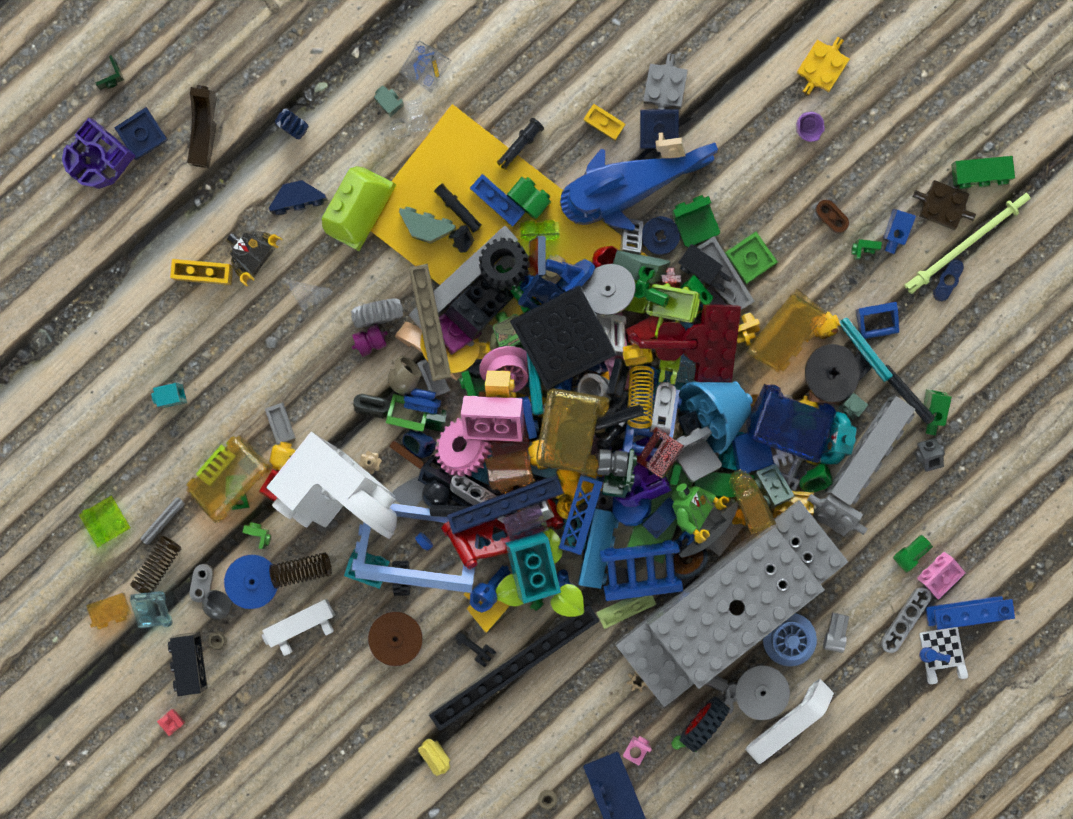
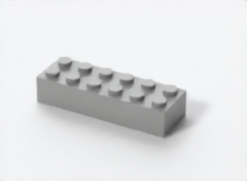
M897 396L889 397L852 451V454L849 455L833 479V484L826 489L825 493L831 494L849 506L855 504L861 496L859 494L861 489L866 488L871 482L869 477L873 471L877 472L881 467L882 462L880 461L884 455L888 456L892 451L893 446L891 445L894 440H899L904 433L902 429L905 424H909L913 420L915 408Z

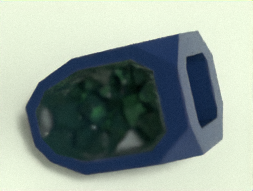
M414 430L405 432L402 439L406 449L422 459L434 452L437 443L432 437Z

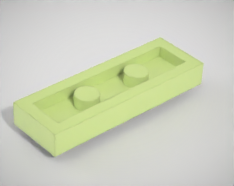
M652 595L627 598L598 611L597 615L605 629L656 605V602Z

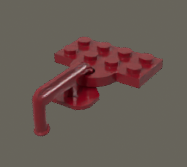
M703 304L701 324L693 325L686 331L678 322H665L658 329L657 339H641L636 333H631L628 336V342L640 349H656V356L663 361H675L684 353L689 360L696 362L694 380L697 382H732L741 306Z

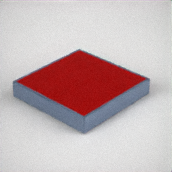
M537 236L529 241V274L534 277L536 274L541 277L546 274L545 236Z

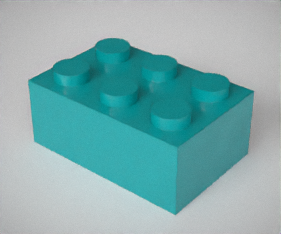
M543 532L505 543L518 597L523 604L561 593L549 539Z

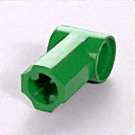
M920 535L909 546L898 551L893 556V559L907 573L918 564V560L933 546L927 538Z

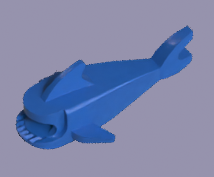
M716 143L702 146L679 158L635 160L605 165V150L600 149L587 165L584 175L564 188L560 200L562 211L570 221L579 225H588L603 220L610 227L633 231L635 229L634 224L622 211L639 203L681 175L694 172L714 161L713 155L718 151Z

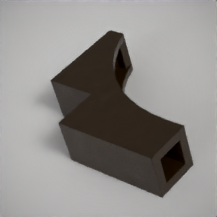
M197 85V88L191 87L192 123L187 163L190 166L209 169L217 125L213 121L217 97L211 90H208L209 87Z

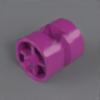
M378 324L372 325L368 328L367 333L359 331L352 335L355 341L352 349L359 350L361 356L365 357L372 353V348L380 350L387 347L384 338L388 333L387 331H381Z

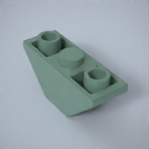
M407 206L405 209L400 208L399 210L414 239L431 244L456 230L453 221L442 218L440 221L434 219L435 216L430 213L424 212L421 215L416 213V209Z
M617 250L613 264L626 268L634 280L640 279L639 269L643 266L646 267L645 274L647 276L651 270H655V275L649 282L656 283L665 279L670 261Z

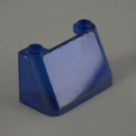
M764 384L747 419L746 427L748 435L752 440L818 463L823 456L835 420L836 410L829 404L819 405L818 408L785 397L781 392V388L774 384Z

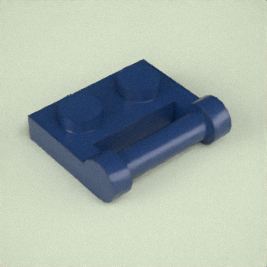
M536 274L520 297L518 304L523 308L527 307L531 310L538 306L531 301L532 296L545 303L563 294L564 291Z

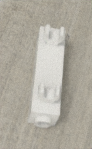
M326 598L262 630L264 633L262 638L265 644H269L270 647L279 644L283 655L286 656L293 652L287 642L288 639L318 624H321L325 635L332 633L334 630L328 619L334 617L335 613Z

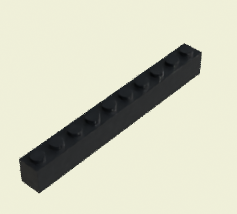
M589 603L586 604L582 615L567 617L429 713V717L438 730L441 731L600 621Z

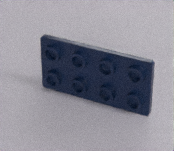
M618 751L583 766L603 819H646Z

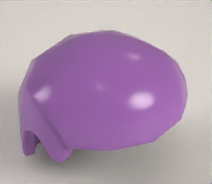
M812 111L803 113L796 122L797 134L801 139L808 142L819 140L821 134L825 131L824 119L820 114Z

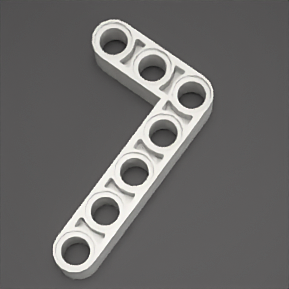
M818 679L809 687L802 703L754 739L745 750L758 764H761L821 718L827 711L834 693L821 679Z

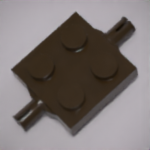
M936 180L932 182L926 194L917 190L913 193L912 197L923 201L920 217L950 229L956 230L962 217L973 221L976 213L966 210V203L970 194Z

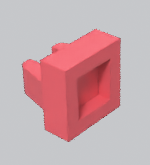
M171 709L157 721L168 736L185 724L174 709Z

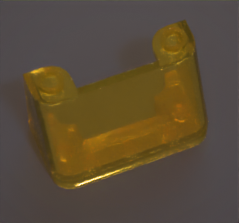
M551 389L548 392L536 454L537 464L555 470L595 476L598 461L594 455H591V448L597 416H603L608 411L609 398L562 389Z
M233 435L226 442L227 447L197 478L193 477L186 484L188 494L215 524L222 522L228 516L226 512H230L232 507L257 481H260L265 473L268 474L273 467L241 435L237 437Z

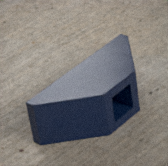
M303 180L283 184L271 203L269 210L272 214L275 213L276 216L287 213V210L294 209V211L304 210L307 205H313V207L324 205V201H328V198L324 193Z

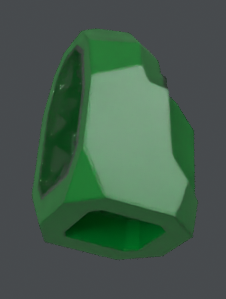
M819 464L816 468L807 471V474L800 479V487L805 492L814 493L828 488L833 484L832 474L826 464Z

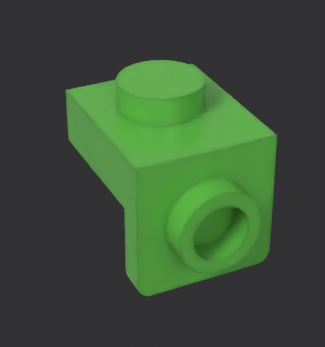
M250 522V525H244L242 533L261 537L259 549H265L266 546H269L271 535H269L268 529L261 528V524Z

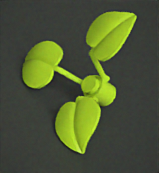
M548 528L543 533L549 539L554 563H557L563 553V549L559 548L561 540L551 528ZM510 574L497 586L495 591L498 597L497 600L509 606L523 605V602L518 597L513 574ZM572 584L561 586V593L551 598L550 604L553 610L567 617L582 615L584 613V603L580 589Z

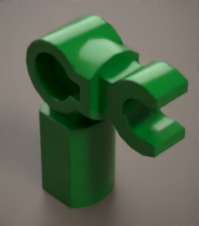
M641 267L639 269L640 279H637L634 297H645L646 300L666 307L670 295L653 288L649 289V281L654 277L655 270H651L647 276L645 274L646 267Z

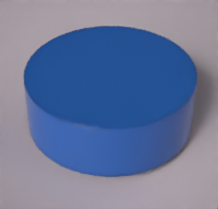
M422 532L415 537L417 543L426 551H429L434 546L431 540Z

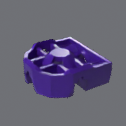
M88 118L74 135L76 141L64 147L62 162L65 171L77 180L80 185L101 189L114 184L136 155L98 122ZM100 139L112 146L108 152L102 145L98 144ZM81 143L86 145L85 152L82 151V153L77 150ZM86 156L90 158V164H86ZM109 165L116 172L114 177L109 178L102 171ZM82 169H86L85 173L79 178L78 174Z
M649 437L635 442L636 445L655 448ZM635 452L634 455H637V461L633 471L635 477L631 492H627L625 498L612 497L623 506L637 507L640 505L639 502L642 498L652 500L672 491L659 457ZM650 462L655 474L651 475L645 464ZM637 486H642L644 491L636 494L635 489Z

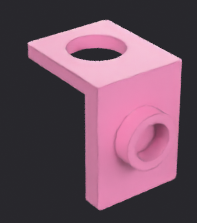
M633 736L623 757L640 765L647 751L650 752L652 750L649 741L641 736L639 738ZM638 747L641 750V755L638 758L631 757V748Z

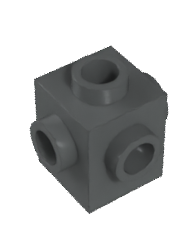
M936 438L917 443L916 460L918 463L921 462L925 472L944 467L945 451L943 446L938 444Z

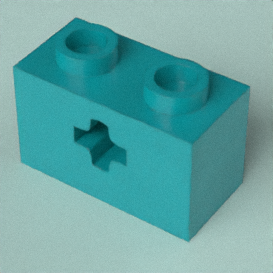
M173 383L154 387V392L151 393L152 401L157 407L167 408L187 403L183 384Z

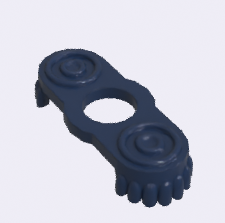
M951 260L945 272L940 275L939 283L932 293L935 300L946 301L952 290L958 285L959 277L964 269V265L960 260ZM950 274L954 277L953 285L945 284L944 277Z

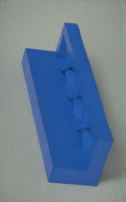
M580 475L559 545L560 549L582 554L604 481L603 477L597 476L595 479ZM582 482L593 483V490L585 494L581 487ZM584 498L588 504L587 509L579 512L576 502ZM579 516L582 526L574 530L570 522ZM574 535L577 541L576 546L565 545V539Z

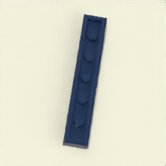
M554 475L449 514L447 518L453 534H457L560 496L564 492L558 475Z

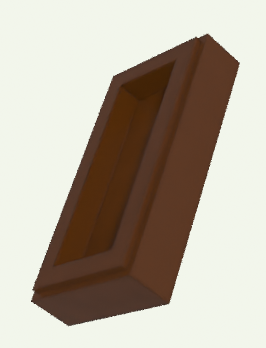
M393 441L389 446L419 469L425 464L424 461L398 442Z

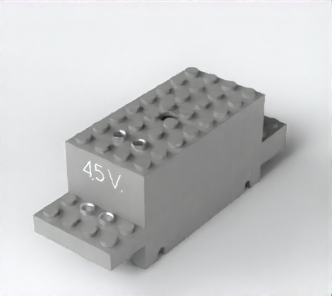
M798 500L770 523H764L751 536L745 538L683 588V591L673 595L661 607L646 616L643 622L617 641L615 645L665 707L693 684L700 689L822 593L825 589L821 583L846 565L848 561L802 502ZM794 538H797L799 541L797 545L792 544ZM807 553L811 556L808 561L804 559V555ZM772 565L774 568L771 573L767 572V566ZM781 581L786 582L785 588L779 587ZM740 600L744 603L745 609L741 615L736 616L730 613L729 605L732 601Z

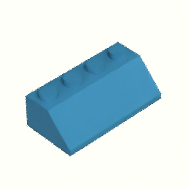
M595 508L589 528L578 585L601 589V586L606 584L608 574L604 572L608 564L607 562H602L600 551L614 547L616 536H612L614 528L617 529L619 521L611 511Z

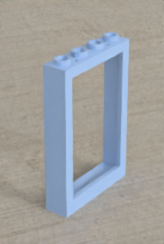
M392 504L390 507L397 514V517L448 522L447 517L430 516V508ZM365 522L360 524L358 536H361L360 542H356L355 553H358L357 559H353L352 564L355 578L472 593L475 567L467 569L464 564L462 576L364 564L371 527ZM476 534L475 547L477 549L480 535Z

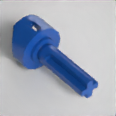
M502 565L487 584L479 583L472 590L470 605L478 612L482 613L489 610L497 602L498 597L495 592L497 586L511 573L507 565L505 567Z

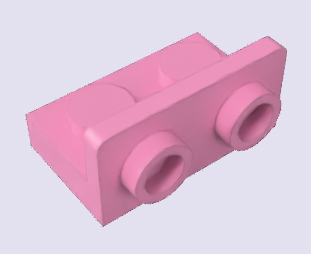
M943 552L927 569L923 570L917 579L939 600L965 574V571L954 558Z

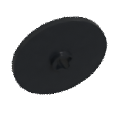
M828 344L821 346L813 351L806 362V384L809 390L823 401L838 402L846 399L854 392L859 382L860 370L857 359L850 350L841 345ZM829 371H835L836 374L833 376L829 375Z

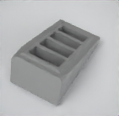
M628 218L634 225H638V228L633 230V232H637V235L628 233V230L623 229L620 251L640 255L643 221ZM627 237L635 238L636 241L627 239ZM627 243H628V244H633V245H636V246H635V247L627 246Z

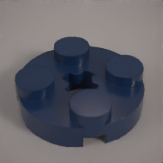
M659 216L653 218L644 225L642 230L643 246L655 255L669 254L676 248L680 240L678 227L668 217ZM663 231L666 239L657 240L658 237L655 236V233Z

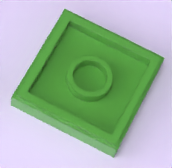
M754 232L725 252L745 284H748L778 263L757 232Z

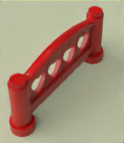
M549 499L547 501L554 517L528 529L520 511H517L516 521L525 525V529L518 530L517 533H511L510 524L502 523L497 519L457 534H453L449 521L441 529L444 535L449 537L464 566L467 569H472L478 565V559L508 553L506 542L544 532L548 527H554L557 530L562 528L565 523L564 519L559 516L554 501ZM494 526L506 532L508 536L501 538L499 541H494L492 539ZM476 534L491 542L490 545L477 549L475 547Z

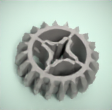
M394 298L363 304L351 311L352 322L358 328L391 322L403 316V307L400 300Z

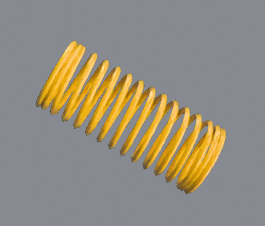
M635 366L629 370L628 408L639 405L635 402L648 403L640 404L641 406H647V408H643L647 410V412H644L647 416H640L631 420L640 422L650 421V423L638 424L628 420L627 424L633 428L643 429L650 427L653 422L654 370L647 366ZM636 370H648L651 371L652 374L647 372H637L633 374L632 372ZM636 374H648V375H647V376H638V375H636ZM636 382H648L649 384H637ZM635 386H648L649 388H637ZM635 390H648V392H638ZM635 394H648V396H638ZM635 398H648V400H638Z

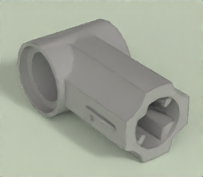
M832 613L829 630L824 638L823 649L839 653L844 652L849 616Z

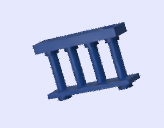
M676 389L669 436L663 435V432L656 431V433L650 432V429L633 428L627 424L622 451H627L628 454L630 449H634V453L663 457V467H667L669 461H673L675 450L672 449L676 413L677 409H680L682 398L679 397L680 390ZM635 394L638 396H648V394ZM635 398L638 400H648V398ZM641 435L667 440L666 449L662 450L636 445L633 442V437Z
M666 540L657 544L618 549L606 548L600 551L602 562H607L609 585L603 586L606 601L683 591L682 581L675 576L673 553L680 552L677 541ZM665 554L667 577L656 579L654 556ZM646 557L648 579L638 582L636 581L634 558ZM627 559L629 582L618 584L615 561Z
M1002 596L933 605L925 608L927 625L936 626L937 630L1015 619L1013 600H1003Z

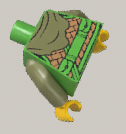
M503 311L496 315L495 318L498 323L493 326L494 332L490 338L491 351L504 346H515L524 349L510 323V320L518 316L517 314L508 317L506 312Z

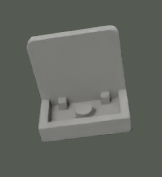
M708 426L703 429L697 428L693 430L687 437H679L672 448L675 450V460L682 467L683 472L691 482L711 474L722 466L721 461L706 441L712 433Z

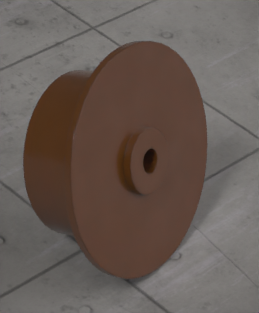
M389 612L377 618L372 624L368 635V643L372 654L380 662L389 666H401L412 661L418 655L423 640L419 624L414 618L402 612Z

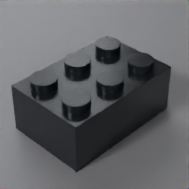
M200 632L178 634L171 637L170 642H168V651L172 653L173 659L170 662L171 672L175 674V680H173L174 692H177V697L202 693L208 687Z

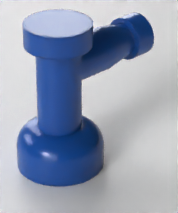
M929 647L922 648L919 652L920 659L925 663L935 660L949 663L951 655L937 653Z

